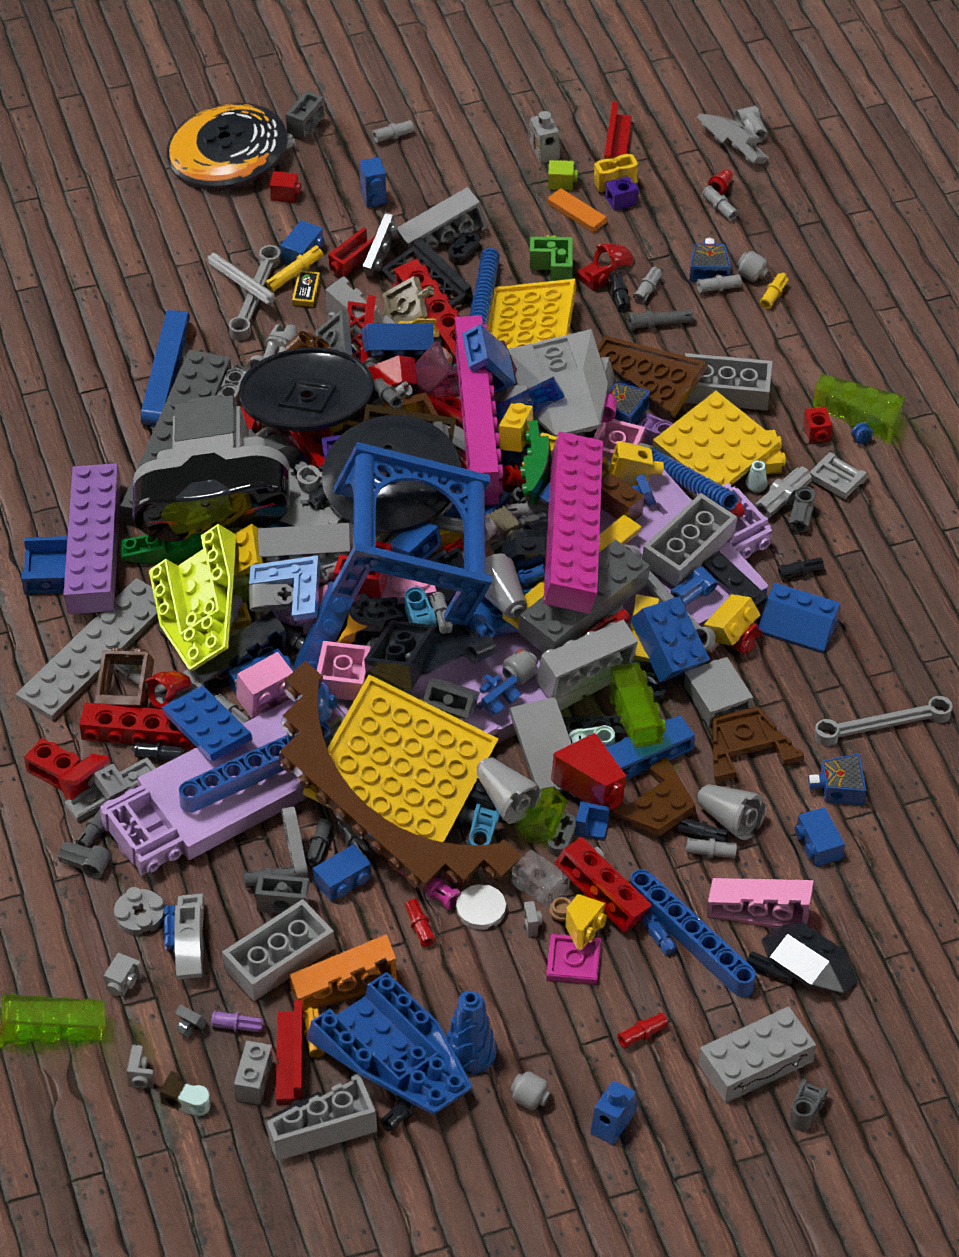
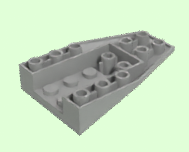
M592 329L508 349L515 385L531 388L527 406H533V418L551 435L557 437L558 432L578 434L600 428L608 391V382Z

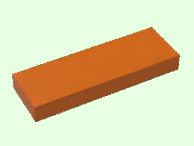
M562 188L547 198L548 205L591 232H595L607 223L605 215Z

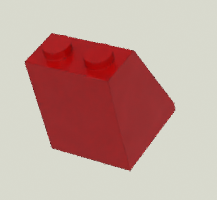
M596 733L554 752L551 771L553 783L586 803L614 809L623 802L626 775Z

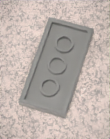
M552 697L510 707L509 713L532 781L538 784L542 790L541 797L566 791L551 780L554 752L571 745L556 698Z

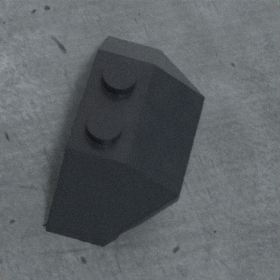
M548 529L514 530L494 553H502L508 558L510 557L514 562L517 573L521 569L527 570L541 564L546 565Z
M802 922L775 927L762 938L761 943L764 946L769 961L810 988L824 992H835L836 995L844 996L857 984L858 980L844 950Z

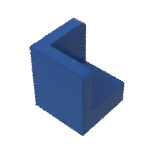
M580 802L575 824V836L604 840L609 822V807Z

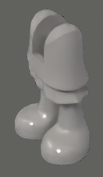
M276 324L267 336L265 342L267 348L264 356H252L248 362L249 369L259 361L276 354V352L286 351L285 345L297 334V327L295 325H287L284 330L282 325Z

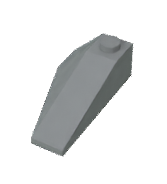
M277 495L273 502L274 505L271 506L267 513V516L290 527L348 523L333 510L329 503H324L322 509L314 510L309 504L300 503L301 496Z

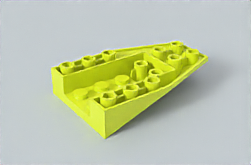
M219 524L201 535L203 549L177 566L165 559L149 570L160 626L190 671H194L228 649L236 534Z

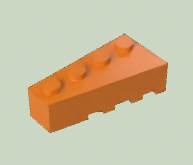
M383 935L290 974L291 991L295 1000L302 999L303 1012L311 1007L317 1009L365 996L368 984L386 972L397 981L396 957L388 935Z

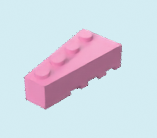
M713 878L708 899L707 917L770 928L800 922L807 925L814 880Z

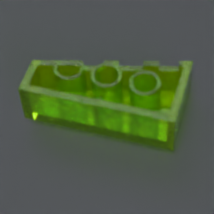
M821 374L814 391L813 407L826 406L829 415L835 418L842 417L848 421L847 424L853 427L865 422L873 430V436L878 435L884 438V442L891 444L903 416L906 397Z
M638 662L610 666V702L612 705H616L615 712L621 716V723L623 727L626 726L627 735L634 748L663 743V733H666L665 720L659 717V705L653 701L652 687L647 686L646 672L641 670Z
M2 994L0 1048H4V1044L17 1043V1047L28 1046V1042L42 1041L43 1045H52L60 1039H65L67 1043L102 1040L105 1029L104 1000L92 998L71 999L69 997L55 998L42 995L23 996L18 994Z

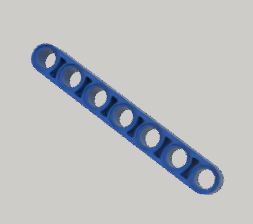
M166 311L142 405V425L156 426L174 385L186 341L187 323H190V313L188 311Z
M321 721L322 735L328 748L330 744V727L327 723ZM287 734L183 782L179 787V805L181 809L185 812H196L285 771L279 763V757L275 756H279L280 751L295 736L291 737Z
M644 869L634 871L631 875L630 884L652 905L647 913H654L657 918L656 921H659L664 929L735 995L739 997L751 995L754 990L756 976L753 967L653 874Z

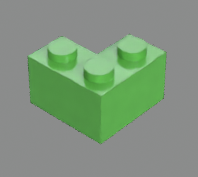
M530 237V270H551V281L572 279V237Z

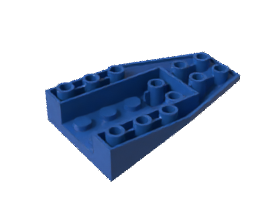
M387 972L369 983L365 997L337 1015L329 1009L310 1022L307 1036L308 1041L361 1076L432 1115H435L472 1089V1085L450 1043L447 1042V1037L439 1022Z

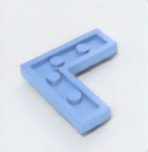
M318 556L251 565L250 585L294 584L292 617L294 621L317 618L321 562Z

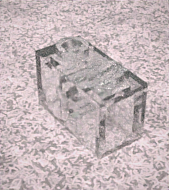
M532 850L512 868V883L515 887L527 892L538 903L545 904L548 907L556 898L562 897L569 890L570 879L557 866Z

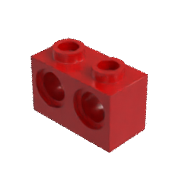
M43 738L24 756L26 772L61 791L62 789L57 778L81 762L75 753L68 752L60 748L55 742H49Z

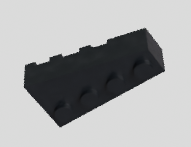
M270 611L230 637L228 649L192 672L201 685L211 694L230 686L228 670L275 649H279L283 656H287L285 628L274 613Z

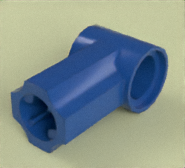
M699 566L691 572L687 580L673 588L671 594L675 598L680 596L684 606H687L701 595L703 597L710 595L718 586V581L703 566Z

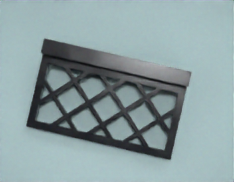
M420 237L413 241L414 246L381 268V273L392 284L395 283L397 285L395 274H391L390 271L406 264L407 259L415 255L421 265H425L431 271L429 276L432 280L435 279L444 283L443 288H439L442 294H455L457 296L455 299L449 300L452 309L463 301L468 304L473 300L471 285Z

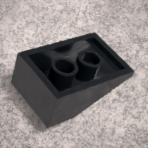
M390 620L364 659L366 678L368 675H371L393 687L413 689L421 676L435 633V626Z

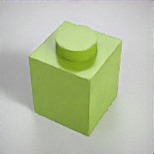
M549 160L548 190H559L560 188L563 190H573V182H577L578 170H574V161Z

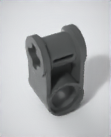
M806 1079L802 1080L792 1103L789 1120L790 1125L794 1129L806 1131L812 1127L819 1110L824 1105L828 1088L824 1087L822 1089L809 1084Z

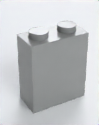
M727 657L714 660L706 665L685 672L684 688L709 727L713 726V717L752 708L753 696Z

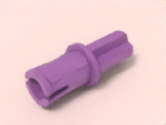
M213 1011L211 1027L230 1029L236 1033L238 1030L262 1032L263 1029L262 1018L240 1016V1012L233 1014Z

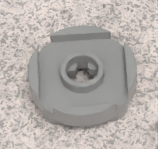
M137 887L129 888L117 900L114 907L115 920L119 928L123 932L134 936L143 935V932L149 930L151 932L155 931L164 920L163 899L150 890ZM143 909L145 913L135 915V910Z

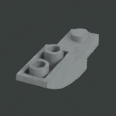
M699 114L697 116L702 122L701 125L706 130L711 131L719 143L732 144L733 147L745 154L746 160L750 163L764 164L768 159L765 153L756 145L760 137L746 126L722 116Z
M203 893L178 896V905H175V962L177 980L197 978L203 975Z

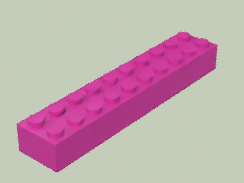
M482 316L455 317V351L467 469L490 475V483L485 490V505L499 504V495H503L502 481H499V479H503L502 465H498L501 462V449H496L499 446V433H494V431L498 430L497 417H493V415H496L495 401H491L494 399V386H489L492 383V372L485 366L474 372L468 367L462 333L479 324L483 325Z
M558 432L551 459L543 604L589 614L591 612L597 595L603 441L572 433Z

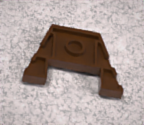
M759 707L713 717L715 783L736 778V770L730 759L731 757L774 747L783 766L804 761L803 752L800 749L797 750L792 745V741L777 730V725Z
M666 757L649 767L650 775L658 780L660 784L628 805L622 802L614 809L609 808V814L612 815L613 819L618 821L622 819L632 822V826L660 836L680 823L681 820L696 812L694 801Z

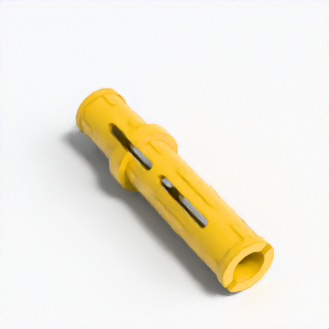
M315 245L305 254L298 255L294 262L265 281L267 287L272 292H275V290L303 270L307 271L310 269V265L324 257L323 252Z

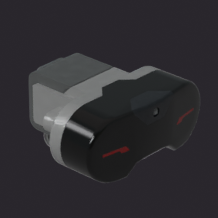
M222 395L189 399L188 402L175 404L172 449L160 451L157 454L156 460L149 461L140 466L133 477V521L144 534L162 541H185L193 534L207 532L217 524L226 529H243L250 524L258 528H266L282 519L290 505V476L287 458L280 451L266 446V441L262 437H249V430L244 415L234 395L224 397Z

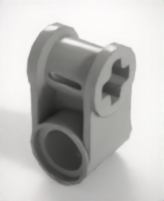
M288 584L250 585V611L288 610L293 604V588ZM280 594H284V597L287 598V600L283 601L282 597H280Z

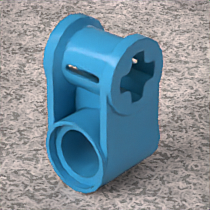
M419 587L407 589L404 594L408 621L434 625L436 628V616L429 604L425 591Z
M480 804L476 805L468 845H477L473 842V838L477 835L485 838L486 843L484 845L490 844L499 818L497 810L493 811L481 807Z

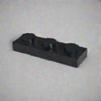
M720 551L703 562L702 566L730 595L751 597L756 608L766 602L768 596Z

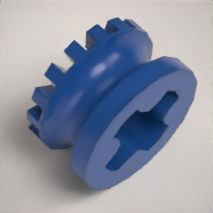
M865 422L859 423L851 431L852 437L859 444L867 443L866 441H870L869 438L871 439V436L874 435L873 430Z

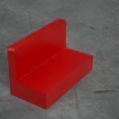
M91 754L59 776L57 779L65 799L72 800L88 789L89 785L87 783L92 774L111 761L110 757Z

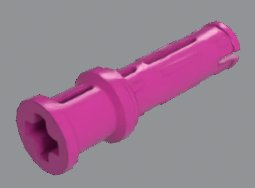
M435 878L424 889L429 898L437 899L443 903V907L447 910L456 905L460 895L459 890L450 888L444 884V880L441 878Z

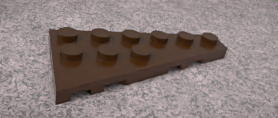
M604 336L597 346L600 357L610 358L612 369L633 386L650 391V399L673 417L676 416L709 367L706 361L609 336Z

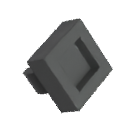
M181 1004L175 1012L181 1019L176 1030L188 1038L192 1034L194 1027L203 1032L208 1023L201 1015Z

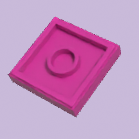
M551 934L546 980L597 985L601 938H593L582 950L576 948L570 935Z

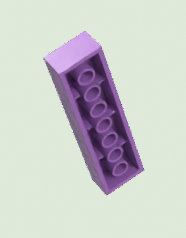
M117 463L74 466L72 469L64 599L68 614L114 611L121 479Z

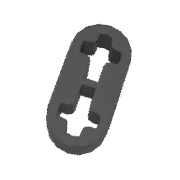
M562 813L555 818L547 841L548 852L553 856L559 857L563 849L573 841L576 818L572 814ZM568 823L569 825L566 826L565 831L562 830V826ZM562 839V844L555 846L558 840Z

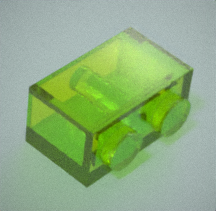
M555 786L541 789L542 794L538 804L534 809L530 806L525 811L527 816L521 819L517 825V829L529 843L554 838L568 802Z

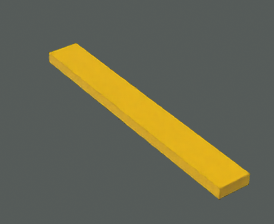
M623 515L599 534V552L615 540L622 545L627 544L641 532L642 526L626 515ZM545 579L524 595L527 603L525 610L544 596ZM503 614L502 618L517 629L519 628L520 616L509 618Z

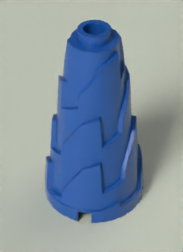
M466 991L459 996L458 1006L455 1008L454 1017L451 1018L450 1031L447 1032V1042L450 1043L463 1070L470 1071V1075L487 1070L496 1059L497 1049L493 1030L490 1028L489 1016H487L485 1000L479 993Z

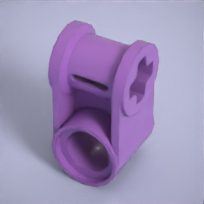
M644 413L638 423V426L645 427L644 443L652 446L653 440L673 425L670 421L660 419L649 413Z

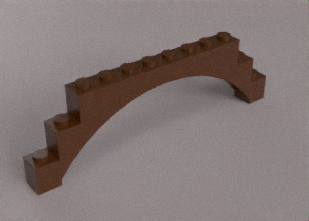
M305 660L285 679L284 689L286 695L293 701L297 700V702L282 715L281 724L283 725V730L292 737L294 735L295 737L280 751L279 763L281 767L288 773L292 772L298 777V782L304 788H310L316 794L315 796L323 805L328 804L340 821H346L351 825L352 831L359 838L364 837L370 843L369 845L375 853L384 855L394 870H400L406 875V880L414 888L419 887L423 891L444 871L445 877L451 883H457L462 887L481 867L489 879H495L500 883L519 864L522 855L504 839L498 844L458 845L439 842L402 829L371 809L349 787L339 773L324 741L317 701L318 688L322 685L323 676Z

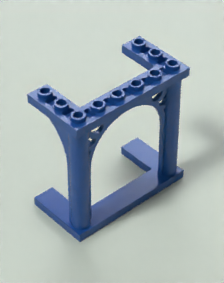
M357 442L334 485V494L354 498L353 548L332 585L331 594L354 600L369 572H379L457 591L444 613V621L467 626L492 584V575L486 574L485 490L490 483V475ZM380 472L388 473L390 477H385ZM414 481L435 488L451 500L443 516L458 518L463 521L464 569L375 548L376 498L378 493L391 483ZM450 489L456 490V492L452 493Z

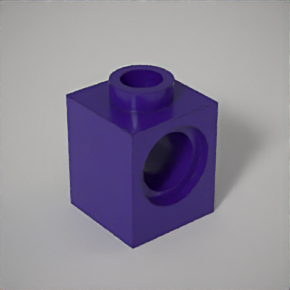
M629 176L606 182L605 198L614 211L637 204L638 186L632 182Z

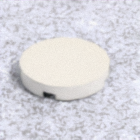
M478 884L462 891L457 899L456 911L464 925L472 929L485 930L489 926H496L505 917L506 902L498 889L490 885Z

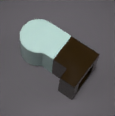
M171 1071L159 1091L161 1104L194 1116L205 1115L210 1109L208 1090L200 1085L191 1086L181 1082V1075Z

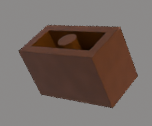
M608 473L601 480L600 508L617 520L623 515H626L633 521L638 519L643 514L644 495L613 474Z

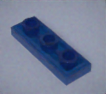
M553 376L497 404L496 413L502 420L510 404L516 403L533 406L534 413L564 398L565 394Z

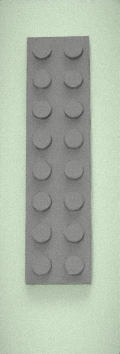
M136 578L115 598L114 611L100 612L16 693V700L49 720L54 721L99 677L103 650H111L112 648L126 650L158 619L152 587Z

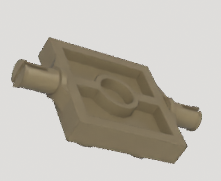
M413 276L382 294L384 312L381 315L383 317L387 315L395 323L399 321H414L417 318L425 319L428 317L425 298L433 295L434 289L428 286L422 290L419 278Z

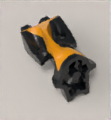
M362 593L359 600L351 605L336 642L366 646L368 642H366L365 636L368 632H381L390 620L401 621L404 615L396 608L397 597L370 599L365 593Z

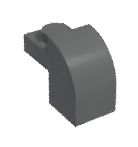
M274 434L265 438L266 446L280 451L287 458L289 467L294 470L296 475L295 465L299 464L297 461L300 460L297 454L301 450L285 434Z

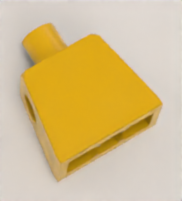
M617 441L608 472L631 487L639 486L636 479L637 476L644 474L648 482L650 474H663L664 463L653 461L652 450L648 447Z

